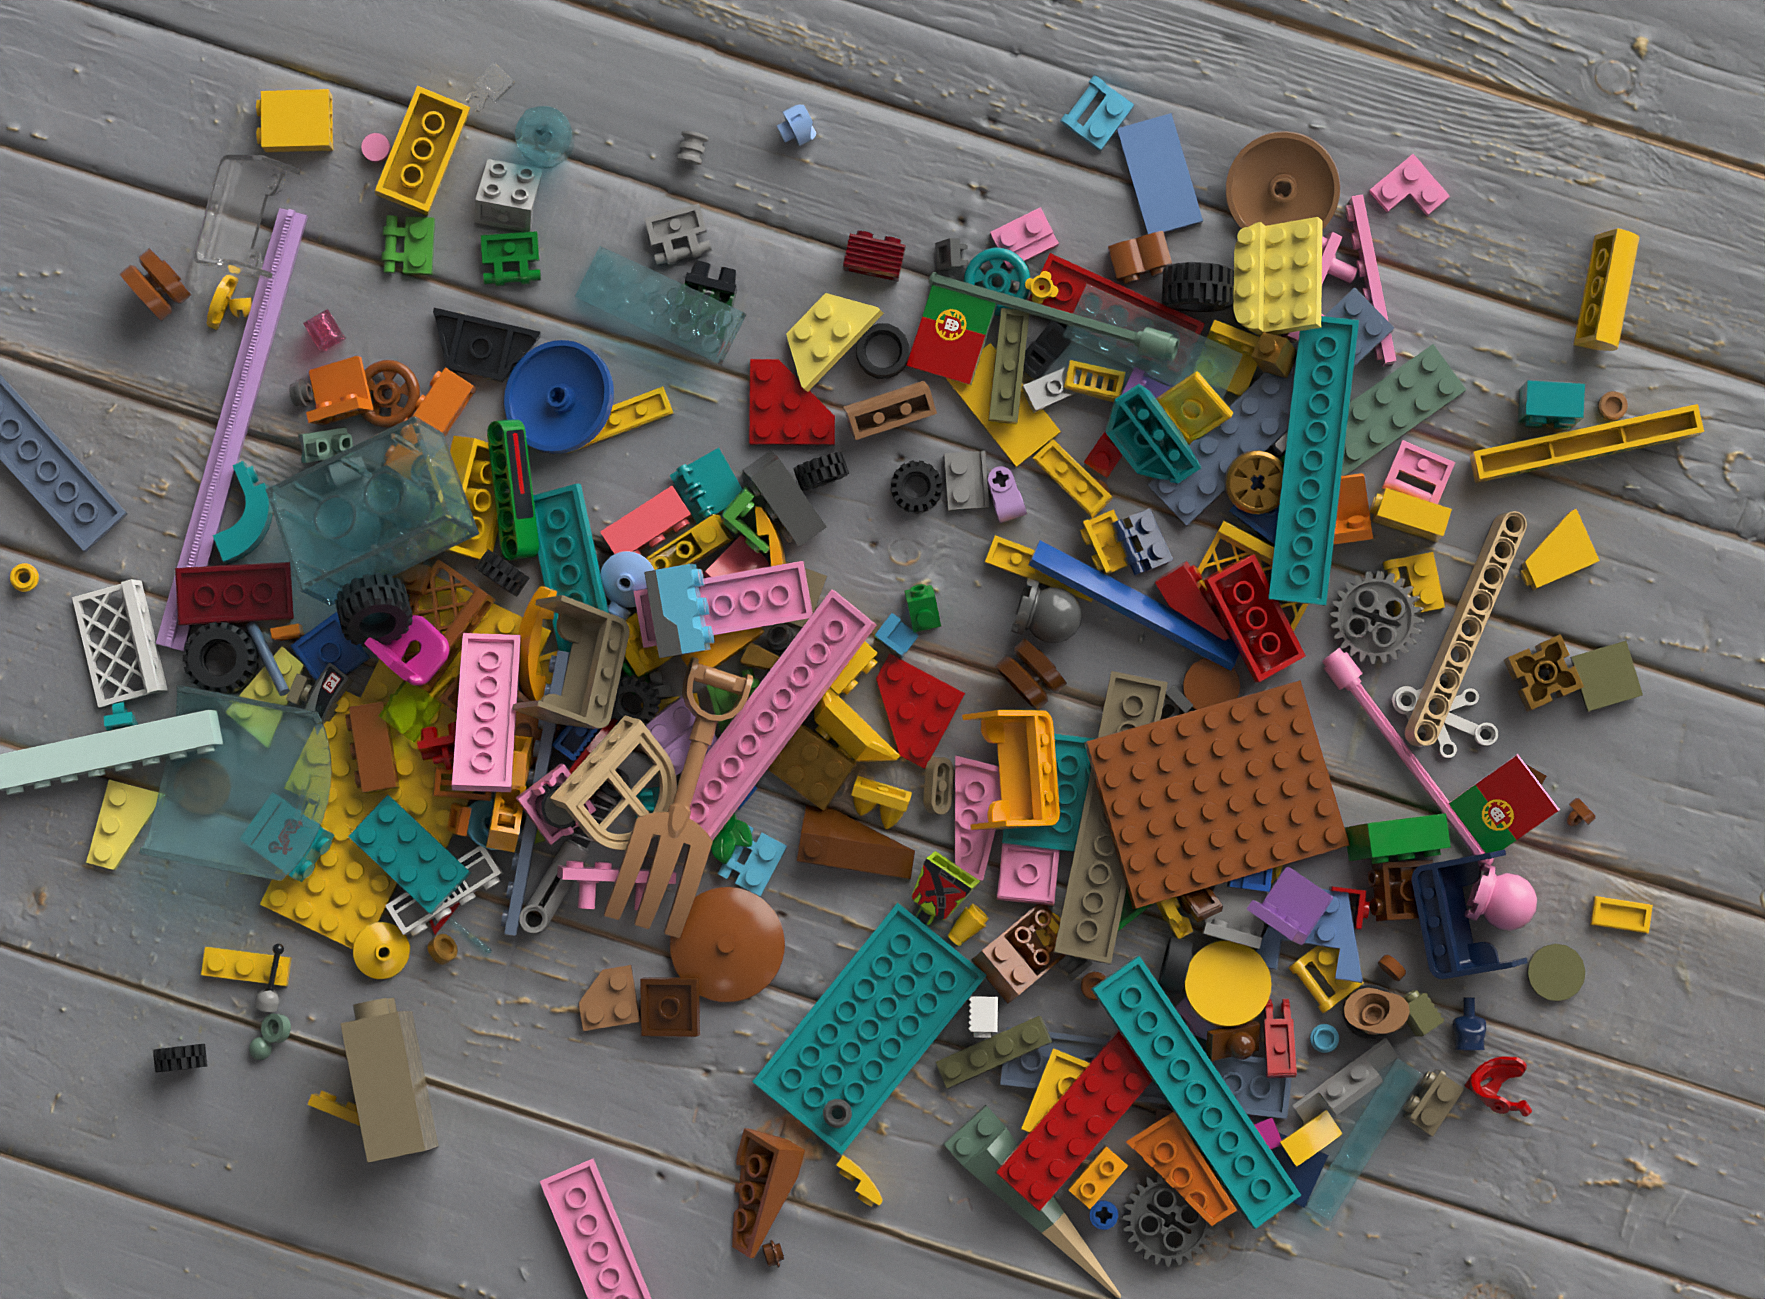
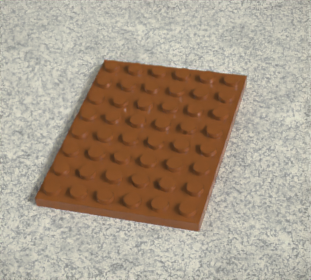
M1301 680L1084 742L1133 909L1350 845Z

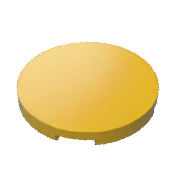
M1219 941L1202 948L1190 961L1184 983L1185 993L1192 1010L1204 1021L1224 1028L1240 1026L1254 1020L1265 1008L1271 993V976L1265 961L1254 949L1231 941Z

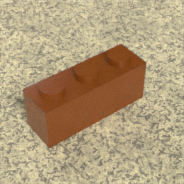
M382 701L349 707L350 714L345 715L348 732L353 731L354 742L350 743L352 759H357L359 771H354L357 788H361L362 792L366 794L400 788L387 703Z

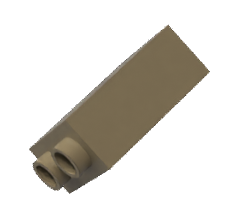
M383 998L354 1004L355 1020L340 1023L367 1163L438 1147L413 1012H397L395 998Z

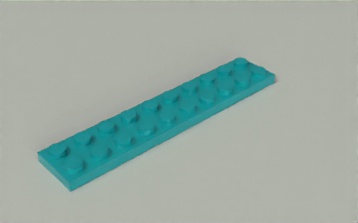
M1321 316V328L1303 330L1299 333L1269 600L1327 605L1359 320Z
M1136 956L1091 988L1253 1229L1258 1228L1301 1196L1140 956Z

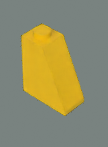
M1577 509L1566 514L1521 564L1523 568L1520 571L1521 577L1525 585H1530L1532 590L1600 561Z

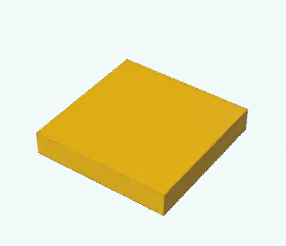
M1198 371L1156 398L1181 431L1188 445L1221 425L1233 415V411Z

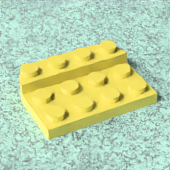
M1319 217L1267 226L1258 222L1249 227L1242 228L1238 232V240L1234 249L1233 310L1236 320L1258 336H1261L1262 332L1278 335L1321 328L1322 220Z

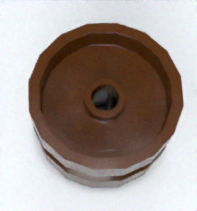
M1024 638L1014 647V654L1022 665L1020 666L1013 658L1005 656L995 665V668L1035 710H1040L1048 702V696L1039 685L1042 684L1048 691L1057 694L1067 682L1056 670L1055 665Z

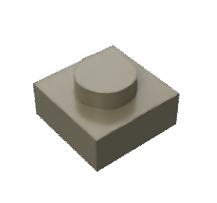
M297 673L286 700L299 706L302 701L306 702L313 688L310 685L311 679Z

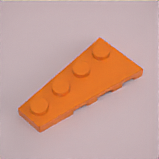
M1174 1112L1126 1141L1211 1226L1237 1211V1208L1207 1160Z

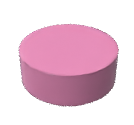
M372 133L366 136L362 142L361 148L364 156L373 163L385 161L391 152L390 143L382 134Z

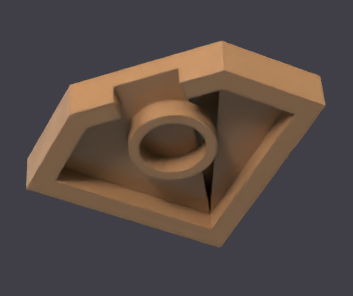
M632 965L603 969L579 1001L583 1031L641 1022Z

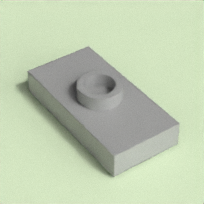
M1068 366L1021 387L1033 413L1079 394L1064 388ZM1076 372L1073 383L1079 384L1080 378Z

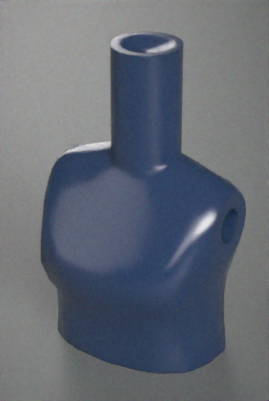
M1463 997V1016L1455 1018L1452 1023L1455 1035L1454 1050H1485L1486 1021L1481 1017L1475 1016V997Z

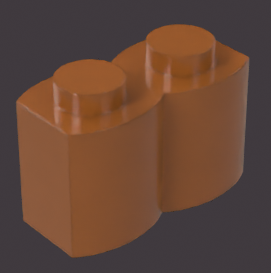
M1163 231L1108 246L1116 280H1123L1124 284L1141 280L1139 275L1151 273L1152 277L1163 274L1164 267L1172 264Z

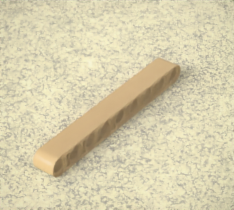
M1513 511L1500 514L1492 523L1406 726L1405 738L1413 746L1431 745L1435 743L1441 732L1526 531L1527 522L1524 515L1520 512ZM1508 518L1512 520L1514 525L1512 532L1506 528V520ZM1497 544L1503 550L1501 558L1495 554V546ZM1486 570L1492 575L1490 584L1484 580V572ZM1475 596L1479 597L1481 601L1479 610L1473 606V598ZM1464 622L1470 626L1468 636L1462 632V624ZM1453 648H1456L1459 652L1457 662L1451 658V650ZM1442 674H1445L1448 678L1446 688H1443L1440 684V676ZM1431 700H1434L1437 704L1435 714H1432L1428 707ZM1420 726L1426 730L1424 740L1419 739L1417 734Z

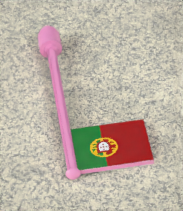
M1338 648L1322 660V663L1325 665L1324 670L1338 689L1341 690L1345 687L1347 691H1351L1441 813H1446L1447 821L1473 855L1504 850L1560 810L1518 754L1449 802L1360 684L1362 681L1359 676L1363 673L1347 652L1344 653L1341 648ZM1494 858L1480 860V864L1486 863L1491 865Z

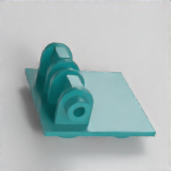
M720 448L711 451L688 465L684 464L678 467L676 472L670 474L672 481L697 525L711 515L726 509L742 490Z

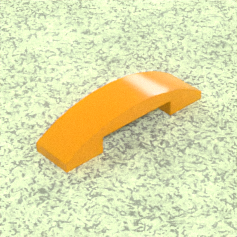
M755 507L757 536L769 537L771 566L786 564L782 540L775 523L764 508Z
M540 586L531 598L521 621L518 634L521 635L519 682L523 694L531 701L541 700L544 696L546 676L536 672L543 619H554V612L535 604L537 599L557 595V591L544 586Z

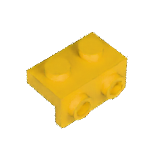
M1114 509L1090 520L1083 521V529L1079 530L1085 545L1091 544L1095 555L1091 556L1096 569L1098 571L1103 570L1106 575L1127 567L1124 560L1126 556L1120 542L1117 543L1113 536L1116 533L1111 523L1118 520Z

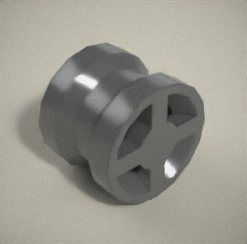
M1067 955L1057 963L1059 968L1065 969L1068 973L1067 977L1070 981H1073L1093 964L1090 960Z

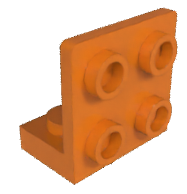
M354 356L309 370L316 409L306 412L308 423L326 425L373 411L364 366L360 356Z
M1364 474L1341 476L1334 545L1373 539Z

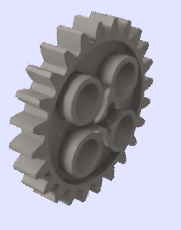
M1378 571L1375 579L1371 572H1366L1365 580L1360 575H1356V585L1346 582L1345 585L1348 591L1337 592L1343 599L1332 602V604L1339 608L1338 612L1330 613L1331 616L1338 618V622L1331 625L1332 628H1339L1340 630L1334 637L1335 639L1344 638L1345 641L1341 645L1342 649L1349 646L1352 647L1350 656H1355L1360 652L1361 662H1364L1370 656L1371 664H1376L1380 656L1383 663H1388L1389 654L1392 658L1398 660V650L1408 653L1409 650L1406 644L1417 643L1412 635L1422 634V631L1416 628V623H1422L1424 619L1417 617L1416 613L1423 611L1424 608L1415 607L1414 604L1420 597H1411L1409 595L1414 589L1413 586L1403 588L1405 579L1400 578L1395 583V574L1389 573L1386 579H1384L1383 571ZM1367 591L1372 592L1375 598L1371 607H1366L1362 602V596ZM1395 600L1401 604L1402 608L1401 613L1396 617L1392 616L1389 612V605ZM1357 607L1369 613L1379 612V616L1401 623V626L1398 628L1386 622H1376L1375 624L1374 618L1355 613L1353 609ZM1358 618L1365 622V630L1361 634H1357L1353 629V623ZM1383 628H1388L1392 632V639L1387 644L1380 640V632Z

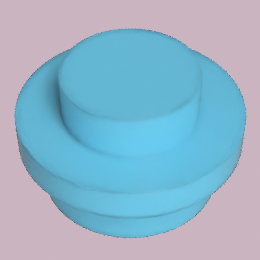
M1320 1024L1312 1030L1310 1042L1315 1050L1328 1053L1337 1047L1339 1034L1333 1026Z

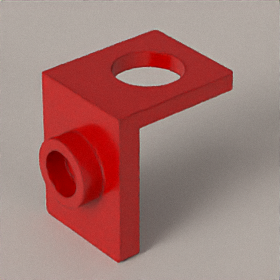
M1335 886L1329 887L1331 891L1357 895L1354 928L1361 930L1363 918L1368 919L1370 902L1365 901L1366 891Z

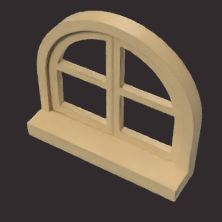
M625 715L556 790L550 799L556 806L566 809L590 839L612 849L626 850L631 832L614 834L606 831V828L627 805L638 817L650 814L636 795L657 772L660 780V792L653 813L668 812L677 790L676 774L670 757L643 722ZM639 744L654 765L630 789L615 769ZM608 779L623 799L598 824L584 807V804Z

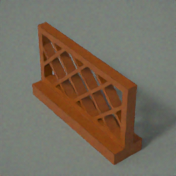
M440 559L431 568L432 572L427 588L431 586V589H426L425 595L432 594L433 608L420 611L418 602L422 597L420 595H412L409 599L411 611L414 608L412 615L422 616L434 613L436 629L441 634L442 631H446L443 636L449 643V655L445 663L429 682L419 686L429 693L462 649L463 633H473L496 601L495 598ZM441 569H444L449 573L450 585L436 587L435 577ZM455 578L461 581V583L455 584ZM469 587L474 591L468 601L458 603L457 588ZM451 590L453 604L439 607L437 592ZM453 609L454 621L451 625L441 627L440 612ZM419 641V651L407 654L405 652L401 659L404 663H407L406 659L413 658L420 652L421 643Z

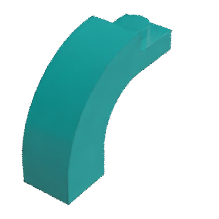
M244 461L232 465L245 495L244 513L234 526L212 535L222 560L226 564L233 563L247 556L258 547L269 530L273 516V499L269 485L264 482L256 486V482L259 481L253 465L248 467Z

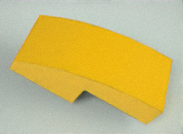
M1324 1110L1303 1124L1301 1128L1281 1140L1280 1144L1297 1167L1343 1133L1329 1112Z
M842 1155L837 1163V1166L841 1168L839 1174L854 1182L855 1178L861 1180L855 1191L860 1193L857 1198L871 1207L874 1203L880 1206L883 1199L873 1181L856 1163Z

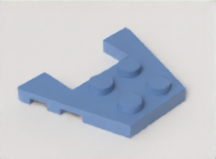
M1322 889L1330 894L1333 900L1303 944L1340 949L1335 978L1337 980L1362 983L1363 977L1349 894ZM1270 925L1262 938L1260 949H1257L1256 952L1263 958L1268 969L1277 970L1282 941H1293Z

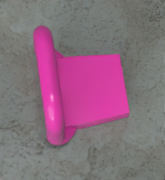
M413 615L412 625L408 626L409 630L406 634H401L402 637L400 639L393 640L391 644L385 645L369 637L364 644L403 680L411 685L420 686L429 682L445 663L449 655V643L424 617ZM412 641H419L421 643L420 652L407 663H404L401 659Z

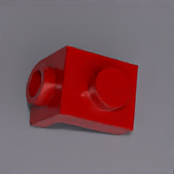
M1104 432L1084 463L1105 478H1108L1123 455L1106 432Z

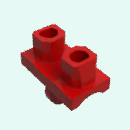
M451 722L447 725L449 735L439 737L436 727L422 728L421 741H418L417 745L423 761L433 759L434 765L444 763L446 770H452L456 722Z

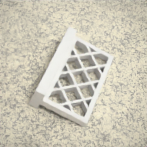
M131 579L123 581L118 585L72 597L98 708L153 693L158 694L168 691L142 581ZM121 591L123 603L119 610H116L108 605L107 602L112 593ZM104 596L103 599H102V601H101L100 599H98L97 597ZM92 599L99 604L92 618L84 614L83 601ZM104 607L116 614L109 628L97 622ZM120 618L129 623L130 630L125 638L113 631ZM94 625L106 632L99 645L90 639L89 634ZM111 635L122 641L115 655L103 649ZM127 645L135 649L137 656L132 666L120 659ZM100 653L113 659L105 673L97 668L96 660ZM117 663L129 669L122 683L110 676ZM133 673L142 677L144 689L133 691L127 687ZM107 680H109L119 688L113 698L105 700L103 687ZM124 690L128 692V694L122 695Z

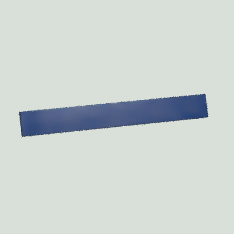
M1041 540L1037 544L1028 564L1029 566L1230 671L1235 666L1239 650L1234 641L1230 639L1224 641L1186 616Z

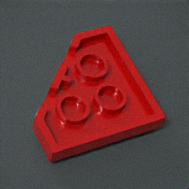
M750 359L749 444L835 446V415L811 391L807 392L801 386L800 380L779 359Z
M889 653L876 680L900 757L926 769L928 761L932 758L965 693Z

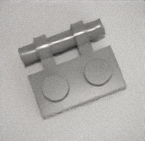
M699 204L644 218L652 247L664 246L665 252L654 255L657 266L665 263L669 265L676 264V260L691 256L695 259L702 257L701 254L712 251L709 240L700 243L697 241L696 235L707 233ZM688 238L689 246L673 250L671 242Z

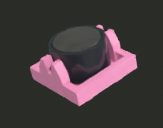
M562 763L516 797L519 804L550 845L563 835L572 834L574 832L573 829L579 827L566 809L556 806L550 799L571 775ZM588 799L584 807L592 814L596 811V808Z

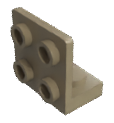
M1434 1069L1433 1072H1426L1419 1083L1422 1089L1417 1096L1411 1095L1403 1107V1110L1406 1111L1403 1117L1432 1137L1464 1091L1463 1087L1445 1076V1072Z

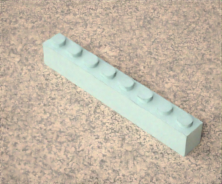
M204 710L0 754V790L6 791L7 795L24 792L23 787L33 785L34 789L50 787V781L60 779L61 783L78 781V775L88 773V778L105 775V770L115 768L116 772L133 769L132 764L142 762L143 766L160 763L159 758L170 756V760L186 758L187 752L197 750L198 754L214 752V746L223 745L217 711Z

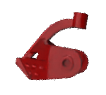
M1501 1056L1484 1062L1470 1075L1464 1085L1487 1107H1490L1493 1112L1506 1114L1509 1110L1519 1111L1524 1117L1532 1113V1109L1526 1100L1517 1103L1497 1096L1502 1083L1509 1078L1521 1077L1525 1073L1527 1065L1518 1057ZM1489 1077L1492 1078V1080L1486 1083L1484 1086L1480 1085V1083Z

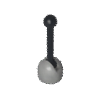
M275 944L273 946L274 958L268 987L261 990L256 997L255 1007L261 1011L275 1012L278 1010L279 998L276 991L273 990L279 958L284 952L282 944Z

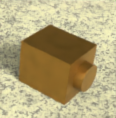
M1262 332L1251 357L1263 372L1287 378L1296 361L1297 351L1287 338Z

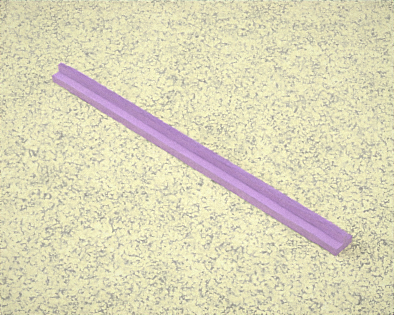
M279 208L177 568L210 565L215 547L212 535L219 533L235 476V470L232 465L237 464L240 459L308 219L307 215L296 213L291 209ZM174 576L156 644L185 652L184 646L188 642L192 625H178L176 581Z

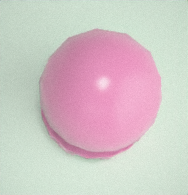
M1483 863L1480 870L1484 871L1481 879L1473 884L1467 901V905L1472 908L1471 910H1466L1464 916L1476 921L1480 915H1484L1491 925L1502 930L1512 931L1524 927L1536 913L1537 897L1534 888L1528 880L1516 874L1505 873L1496 876L1495 866Z

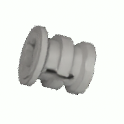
M682 131L681 135L684 137V141L680 143L679 148L682 151L677 155V160L688 164L701 165L702 159H700V155L704 154L705 150L703 143L707 142L709 137L692 131Z

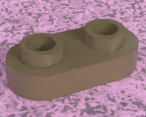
M933 757L926 765L923 802L926 811L930 814L942 815L947 813L951 807L954 768L948 758Z

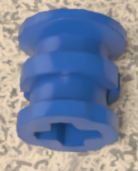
M1108 1201L1095 1203L1089 1213L1092 1224L1102 1230L1110 1229L1118 1220L1117 1208ZM1102 1207H1106L1107 1211L1111 1213V1217H1107L1105 1222H1101L1100 1218L1095 1216L1096 1212L1102 1210Z

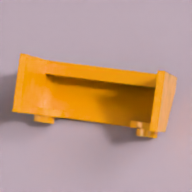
M994 710L963 714L962 720L981 721V733L988 743L997 744L1001 800L993 801L989 806L987 812L988 822L970 824V829L998 830L1055 825L1060 817L1054 727L1050 714L1044 710Z

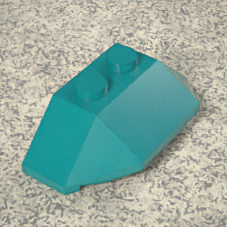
M1138 384L1115 399L1105 432L1137 474L1169 480L1178 484L1201 469L1200 463L1181 431L1151 391Z

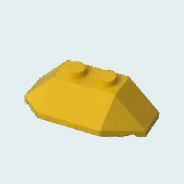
M829 687L814 707V720L819 725L815 730L826 741L832 738L839 745L837 749L849 758L852 757L856 762L897 761L900 755Z

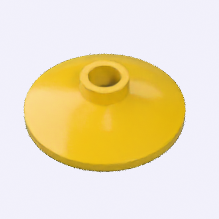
M376 922L366 926L359 932L353 944V959L356 966L362 973L374 979H387L395 976L405 967L409 959L410 945L407 936L402 934L399 927L388 922ZM382 947H387L388 954L385 957L379 956V950Z

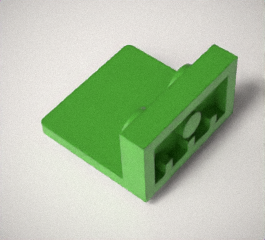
M745 486L723 511L722 516L725 518L723 523L735 534L738 531L743 533L747 537L745 543L758 553L762 550L764 553H767L770 549L769 543L762 537L757 536V533L738 517L739 514L744 517L755 503L752 500L754 493Z

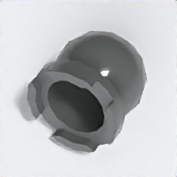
M1027 578L1026 587L1029 588L1024 587L1016 611L1015 623L1017 624L1013 623L1011 632L1022 635L1025 629H1029L1034 637L1043 642L1060 643L1067 641L1076 634L1081 625L1082 611L1079 602L1073 594L1062 588L1050 587L1040 591V588H1038L1039 581Z

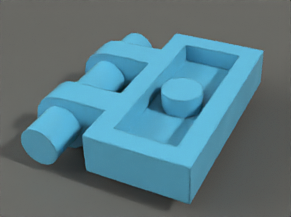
M749 826V828H750V830H751V833H752L753 830H754V828L751 827V826ZM761 833L757 842L753 841L751 847H747L752 852L745 865L737 862L744 847L736 845L727 864L722 863L717 873L728 879L731 871L734 869L740 873L735 884L760 897L787 848L785 844L764 833Z

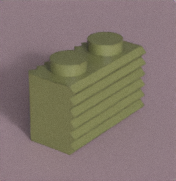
M1412 990L1402 996L1409 1004L1410 1012L1406 1022L1415 1036H1424L1444 1022L1441 1013L1437 1012L1438 1008H1434L1435 1003H1431V998H1427V993H1419L1417 990Z

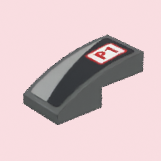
M329 662L313 686L302 713L319 727H322L327 721L330 722L337 713L335 709L339 705L336 703L352 684L353 680Z

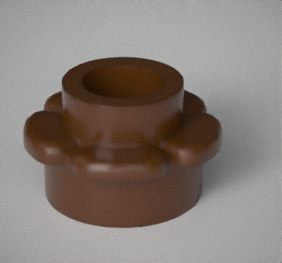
M770 1240V1243L762 1245L768 1267L777 1265V1268H779V1261L784 1260L783 1251L780 1243L774 1244V1241Z

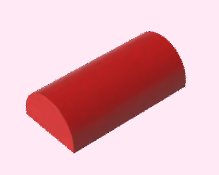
M1254 554L1220 569L1203 580L1255 683L1261 682L1306 657L1277 600H1269L1270 584Z

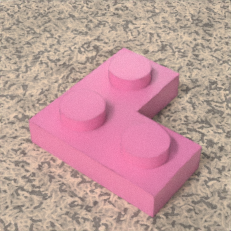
M1414 154L1369 190L1371 195L1387 213L1409 195L1428 216L1450 197Z

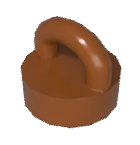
M1575 798L1569 803V806L1573 809L1567 817V824L1569 826H1576L1582 820L1589 825L1596 819V815L1579 798Z

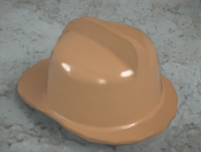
M1374 988L1357 990L1349 996L1344 1006L1345 1018L1348 1022L1363 1032L1372 1035L1395 1032L1404 1025L1410 1012L1409 1004L1403 997Z

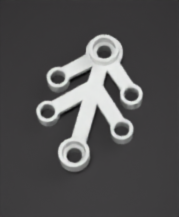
M1441 677L1440 681H1446L1448 683V678ZM1403 686L1397 689L1392 696L1394 709L1398 713L1406 715L1408 721L1422 688L1415 690L1410 686ZM1473 688L1464 690L1461 695L1455 697L1449 711L1464 705L1472 706L1476 704L1479 700L1478 692ZM1467 692H1472L1475 695V700L1471 703L1465 699ZM1407 695L1411 698L1409 706H1404L1401 703L1402 696ZM1429 704L1428 707L1430 712L1432 714H1435L1437 710V704ZM1448 713L1444 722L1447 725L1473 735L1476 742L1482 746H1489L1495 743L1498 738V730L1491 723L1477 725L1452 713ZM1443 725L1437 738L1440 744L1439 754L1443 758H1451L1456 754L1457 747L1450 740L1446 727ZM1420 726L1418 728L1417 734L1423 733L1426 735V730H1424L1423 727ZM1483 729L1490 732L1488 740H1483L1480 736V732ZM1445 744L1452 746V754L1446 755L1443 752Z

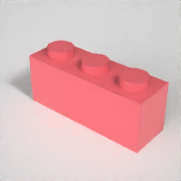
M670 486L600 532L614 554L630 551L642 555L640 550L648 545L651 548L659 545L666 539L664 535L671 530H674L676 533L690 524L688 520L692 518V515L674 487Z

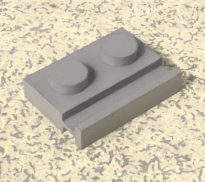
M985 450L944 453L948 511L989 508Z

